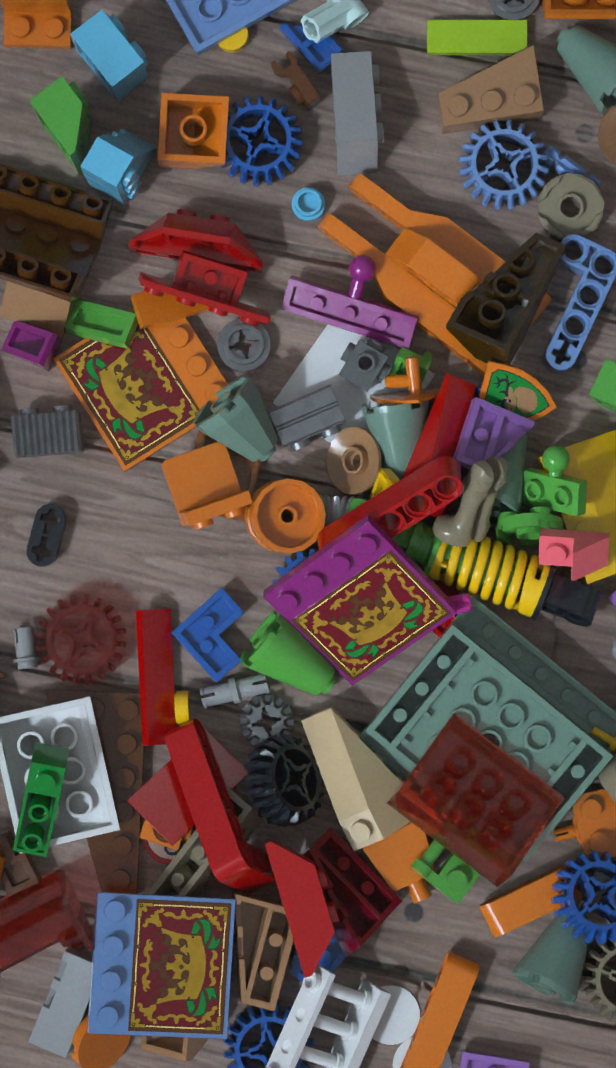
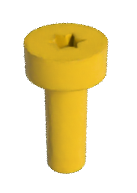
M594 726L591 734L609 744V749L615 751L616 737L614 738Z

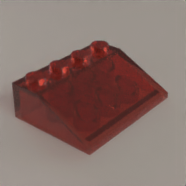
M453 713L387 801V804L496 887H499L513 875L564 797Z

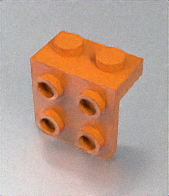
M219 442L205 445L162 462L161 467L182 526L193 525L194 530H198L214 524L213 517L225 514L226 519L243 514L245 513L244 506L253 503L249 490H241L227 447Z

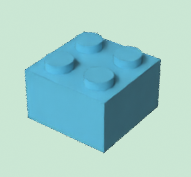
M101 9L73 31L70 36L76 51L118 102L149 78L146 66L149 64L145 59L147 57L138 43L135 40L131 43L127 41L128 37L124 33L126 30L114 14L108 17Z

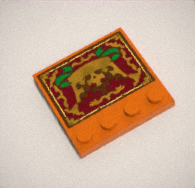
M134 308L130 309L128 312L135 313ZM186 318L140 329L138 324L128 349L84 338L53 358L124 472H127L195 429L196 426L192 422L202 406L208 401L213 404L219 398L215 394L221 388L228 385Z

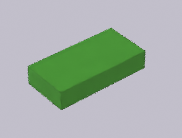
M76 299L64 329L70 335L128 349L139 323L135 313Z

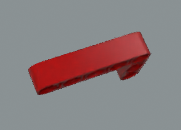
M450 456L438 457L327 525L318 534V549L320 550L368 514L393 538L454 501L463 491L461 467L458 460Z
M193 718L165 732V743L207 860L216 879L222 884L247 894L276 881L267 852L246 842L212 746L201 722L197 718Z

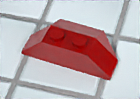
M177 209L176 214L167 213L129 241V249L132 253L179 260L182 250L246 269L247 271L263 273V261L237 225L230 223V218L222 215H210V219L196 217L197 213L194 211Z
M270 838L265 840L267 854L304 977H310L335 933L334 923L339 922L334 901L327 903L324 889L329 888V883L324 868L317 869L314 860Z

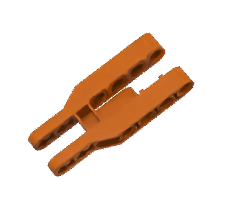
M357 173L347 186L348 189L402 231L401 234L384 254L330 213L324 216L317 225V228L353 257L358 255L371 257L376 265V272L373 278L384 301L394 308L419 316L417 323L419 328L484 376L487 363L476 359L446 329V324L455 310L454 306L458 305L460 299L466 293L472 292L475 287L477 288L482 284L484 278L490 272L494 273L506 262L449 218L409 210L370 179ZM545 293L530 326L534 324L552 300L547 293Z

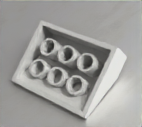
M90 696L0 717V769L15 836L35 742L69 748L49 847L120 830Z

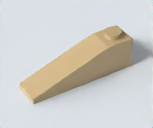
M332 706L301 720L338 821L353 851L385 839L421 815V811L407 783L399 775L396 776L383 763L384 759L377 752L374 753L360 739L359 733Z

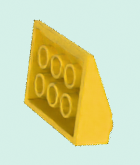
M616 430L565 447L569 453L570 461L567 468L562 471V475L586 480L587 493L585 514L577 517L555 511L557 516L561 517L564 521V530L610 533L608 566L582 577L581 581L585 584H590L616 574ZM542 456L536 459L539 469L548 471L543 465Z

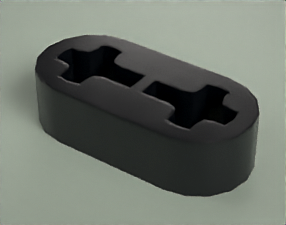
M43 505L38 509L34 518L26 554L30 562L39 567L52 565L59 554L67 517L62 508L57 505ZM51 510H55V516L60 518L59 524H53L50 534H46L47 523L42 520L43 514L49 515ZM47 537V549L51 550V556H46L43 558V561H38V555L33 553L34 548L41 547L43 538Z

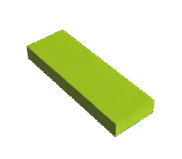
M427 20V55L512 56L527 48V20Z

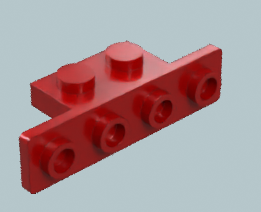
M182 250L172 281L140 272L138 278L140 285L144 286V291L149 294L163 297L164 293L176 296V301L184 305L195 307L196 303L209 306L208 310L214 314L227 316L229 312L241 316V321L254 326H259L260 322L269 324L271 320L268 311L238 302L248 274L246 269Z

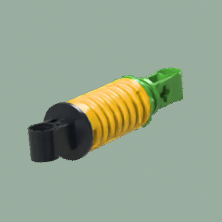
M359 498L352 499L348 507L347 513L357 508L361 504L365 503L367 500ZM424 519L392 538L416 564L422 566V570L432 581L439 580L444 582L445 586L450 587L457 579L456 589L459 591H464L469 583V595H477L479 589L482 588L480 598L486 601L493 592L492 602L496 605H500L504 597H506L504 603L506 609H516L519 614L525 615L533 621L536 620L542 610L564 618L578 626L589 627L592 625L602 592L592 585L571 581L569 578L556 574L557 566L540 565L539 556L536 554L531 555L527 560L528 555L525 550L520 549L515 553V548L512 545H506L503 548L501 541L495 540L491 543V539L488 536L481 542L471 539L467 547L452 546L439 540L433 533V526L426 524Z

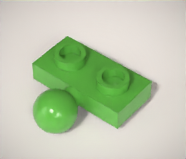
M553 445L544 451L542 462L548 471L532 467L524 470L522 503L538 507H548L550 510L578 517L586 512L587 481L562 475V471L567 468L570 461L569 453L564 447Z

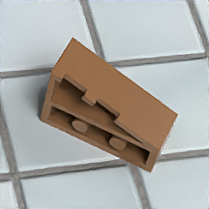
M534 45L439 92L437 108L441 133L447 134L480 129L483 124L493 127V122L496 120L500 122V125H506L507 120H512L513 123L540 120L544 108Z

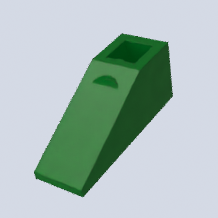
M35 742L13 851L47 857L69 748Z

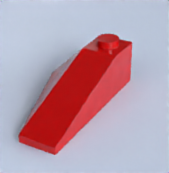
M446 373L402 479L438 457L454 456L471 400L475 397V384ZM460 466L463 479L465 467ZM457 499L432 513L431 516L437 518L441 514L451 515Z

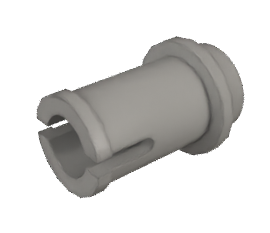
M35 627L13 629L16 648V659L13 660V663H17V670L38 668L37 661H40V657L36 655Z

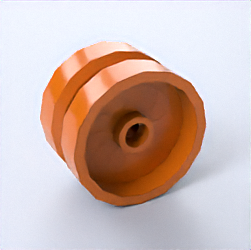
M288 478L265 482L254 490L251 495L253 503L247 505L245 509L244 519L247 532L254 542L267 551L288 554L303 551L315 543L319 532L324 528L326 517L323 500L315 489L303 481ZM283 511L289 513V520L283 521L281 519Z

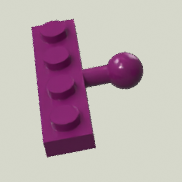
M358 255L351 260L349 272L353 279L349 293L293 275L289 278L281 310L397 347H404L408 350L411 347L419 316L362 297L366 281L370 280L376 272V265L371 257Z

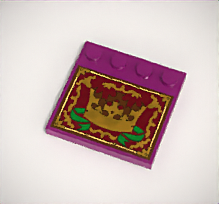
M369 514L267 587L263 594V598L352 686L457 614L456 604Z

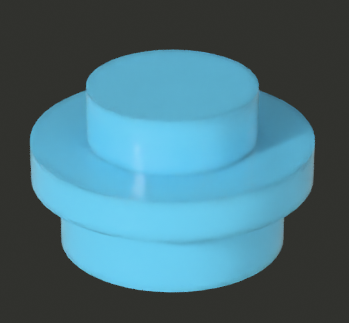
M311 187L302 188L293 196L292 210L299 219L313 221L318 219L324 212L325 200L317 189Z

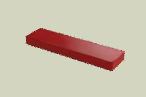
M171 609L136 610L142 746L166 744L164 739L165 732L176 727Z

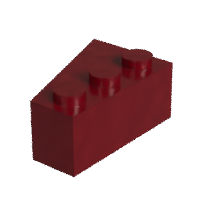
M329 828L302 854L314 860L317 869L324 868L329 888L324 889L327 903L334 901L339 917V922L334 923V935L347 957L366 942L402 900Z

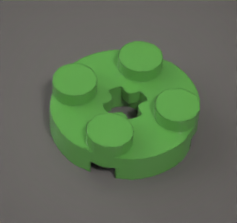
M533 507L529 510L530 513L521 514L502 512L497 515L496 539L505 545H511V539L521 540V547L539 546L540 529L564 530V521L561 517L550 514V508Z

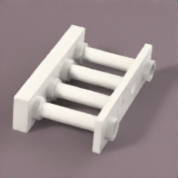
M318 964L312 976L304 977L302 986L266 1068H295L299 1058L322 1065L324 1068H359L391 993L365 979H362L358 990L334 983L333 980L336 975ZM327 995L352 1003L344 1022L319 1014ZM313 1027L338 1034L330 1053L305 1046Z

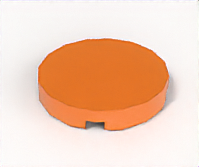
M87 1015L73 1035L71 1044L74 1045V1053L71 1052L72 1059L81 1068H109L123 1055L131 1035L90 1034L87 1032Z

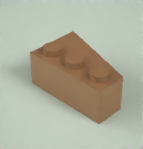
M232 889V898L236 899L234 939L238 997L243 1004L275 1011L293 944V937L282 901Z

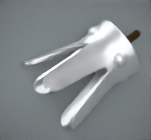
M319 494L323 500L326 513L324 527L347 513L354 496L350 499L348 496H344L340 504L339 496H334L331 503L328 495L322 497Z

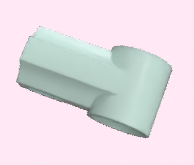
M327 0L326 3L302 17L303 32L309 40L318 43L343 28L350 30L362 22L370 12L361 0Z

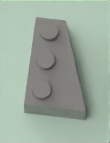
M371 51L332 53L331 78L335 142L337 147V174L377 173L378 143H384L383 122L376 123V114H382L381 93H374V85L379 84L378 64H372Z
M71 943L65 950L61 959L62 963L56 977L52 981L51 989L39 1013L29 1038V1043L64 1058L67 1057L70 1049L74 1051V1045L71 1044L73 1035L83 1018L89 1014L92 951L74 943Z

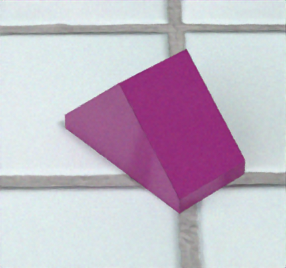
M14 321L1 350L49 372L54 361L53 358L56 357L62 340L52 332L20 321Z

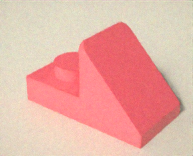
M541 528L539 564L572 567L571 581L580 579L608 566L610 533Z

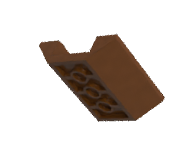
M0 164V279L68 301L78 299L100 250L113 206V200Z

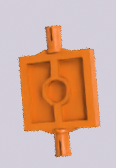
M605 789L582 794L572 806V825L553 829L554 835L567 832V834L556 836V843L576 838L582 847L583 854L587 858L591 851H597L600 858L605 852H609L611 857H615V802Z

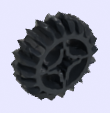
M286 734L267 737L266 740L254 745V750L247 754L250 762L244 768L248 772V776L243 780L248 783L249 790L245 794L252 796L251 807L259 808L258 817L266 818L268 824H277L278 827L300 825L315 816V811L322 807L319 799L325 795L321 789L324 781L320 776V770L314 755L310 754L311 746L303 744L302 738H295L292 735Z

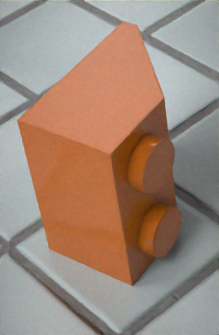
M161 93L157 159L159 167L199 169L225 165L229 97Z

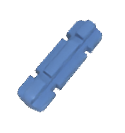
M549 145L542 153L548 154L549 157L544 164L549 168L553 166L557 174L562 175L569 172L583 174L594 180L598 187L600 186L601 181L593 174H586L587 170L568 156H561V151L554 146Z

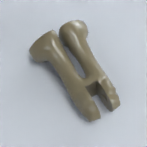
M489 457L485 461L480 460L472 465L466 479L461 504L455 516L441 514L434 521L432 530L439 540L452 546L467 547L471 539L476 542H481L485 539L491 526L490 515L499 489L508 479L506 473L508 465L504 458Z

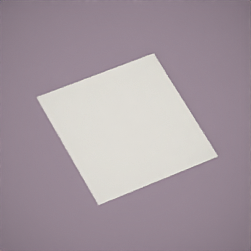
M327 325L273 404L278 407L327 385H331L346 420L345 423L340 424L341 430L349 427H360L369 431L363 415L362 404L371 401V408L380 406L379 402L370 399V395L408 390V388H387L385 385V377L389 375L400 349L394 345L375 340L386 347L383 353L389 357L385 363L391 367L382 382L379 383L375 380L369 391L366 392L341 377L339 373L346 363L340 358L349 343L352 342L356 345L359 339L366 342L369 337ZM364 356L359 359V364L362 368H369L372 365V361L369 357ZM430 370L427 371L421 384L422 389L427 387L435 375ZM338 433L324 439L331 443Z

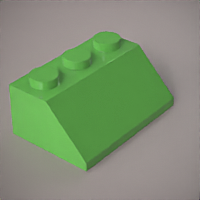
M61 76L31 98L29 102L40 123L80 175L83 173L80 166L88 154L92 128L88 115L92 112L85 100V95L74 81L68 84L63 76Z

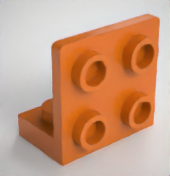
M0 0L4 10L3 45L5 48L71 49L72 7L69 0Z

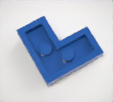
M222 587L171 632L216 683L240 662L239 656L222 639L220 634L244 614L243 610Z

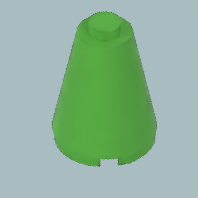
M278 611L277 615L273 612L270 613L259 625L249 640L252 642L250 653L244 649L240 657V663L243 666L314 696L321 692L326 694L336 681V677L333 676L335 668Z

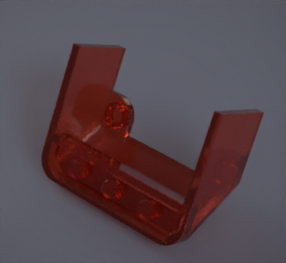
M64 870L53 871L41 877L42 880L39 883L0 899V973L58 942L63 947L77 948L84 944L88 951L94 949L92 928Z

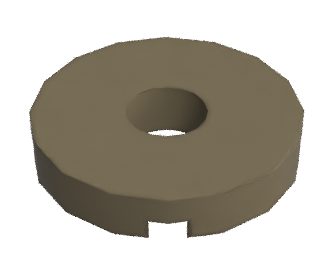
M569 172L556 176L544 186L538 198L537 209L540 222L550 234L559 239H564L574 234L586 237L597 228L602 220L605 202L602 191L594 180L583 174ZM574 197L579 201L581 207L577 215L568 216L562 211L561 206L565 198Z

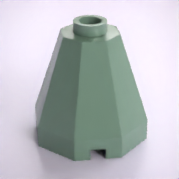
M241 376L221 388L215 394L219 398L213 404L210 401L205 403L192 422L203 434L252 462L258 459L263 462L276 451L274 445L278 437L259 391L249 378L245 379Z

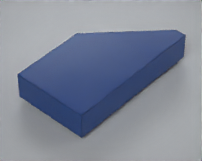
M282 23L279 26V30L319 75L331 66L332 53L345 52L331 35L316 43L306 37L303 32V26L289 25L287 23Z

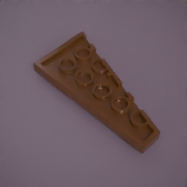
M45 689L49 706L89 696L91 698L120 830L88 837L87 842L101 892L138 894L141 815L127 800L143 786L145 746H142L140 693Z

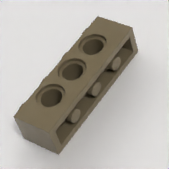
M227 788L245 839H247L263 817H258L259 808L251 807L252 802L240 792ZM197 829L147 894L202 897L216 880V877L210 868Z

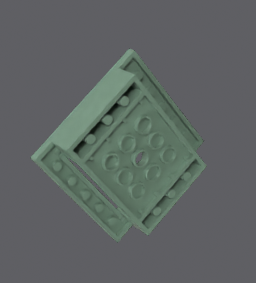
M473 596L471 598L472 610L456 616L360 733V739L374 753L377 752L384 759L383 763L396 776L399 775L407 783L421 811L420 816L438 831L443 829L446 825L445 819L450 812H453L499 849L485 869L503 883L521 860L525 863L613 757L611 754L612 750L609 749L610 745L592 735L591 731L596 726L615 738L616 712ZM487 733L494 734L499 740L497 749L490 753L482 751L479 747V739ZM456 832L451 841L457 845L463 836Z

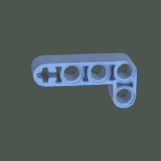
M575 234L565 237L561 243L566 246L570 244L577 246L581 252L580 258L571 260L564 254L559 265L581 277L543 356L545 367L550 372L556 374L566 372L575 363L616 277V254L593 241ZM595 260H607L611 265L610 273L600 274L597 272L594 266ZM583 289L594 291L597 296L596 303L588 305L582 302L580 291ZM569 319L580 321L583 328L582 333L579 335L570 334L566 329V321ZM564 341L570 343L564 353V358L568 362L563 361L560 365L556 364V357L552 353H557Z

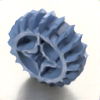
M496 120L493 122V131H490L486 124L481 125L480 131L483 137L472 132L469 138L473 144L464 143L462 146V150L469 155H460L458 159L459 163L467 165V167L459 169V176H470L469 179L463 182V188L475 187L470 196L473 200L478 198L480 194L485 196L481 204L483 207L488 205L490 199L495 200L494 210L496 211L500 210L502 201H506L507 209L510 211L514 209V199L523 207L527 204L524 194L530 198H536L538 193L533 186L543 188L545 181L539 176L547 175L549 172V168L539 165L549 159L548 154H537V152L544 148V143L542 141L535 144L532 143L537 135L535 131L530 132L527 137L523 135L526 127L523 123L519 125L517 131L512 130V120H507L505 129H501L500 122ZM497 141L515 143L522 150L507 151ZM487 145L490 150L491 163L478 173L476 157L480 150ZM529 158L530 176L520 186L517 180L516 167ZM499 159H504V162L506 160L512 162L508 172H503V168L501 171L496 168ZM493 179H499L510 190L494 189L484 181L488 182Z

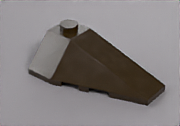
M535 233L508 257L506 263L494 273L490 272L484 278L482 284L474 291L466 293L460 299L446 324V329L476 359L487 364L488 360L510 365L522 344L567 246Z

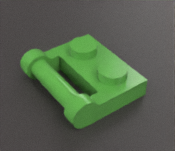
M450 812L445 819L446 825L420 859L416 858L410 867L452 902L459 904L499 849L470 827L461 817ZM456 832L460 833L463 838L437 873H435L430 867Z

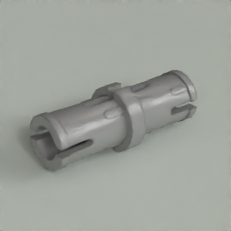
M263 674L238 680L236 677L228 678L229 682L200 688V695L203 696L201 700L205 709L232 701L234 704L241 703L244 698L270 693V686L267 684L268 678Z

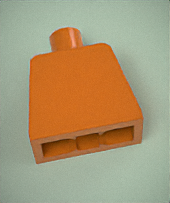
M419 817L385 839L363 848L365 854L393 892L406 887L414 904L432 895L425 879L410 867L416 858L420 859L429 847L423 823ZM433 863V865H432L430 868H431L434 872H436V868H435V865H434V863Z

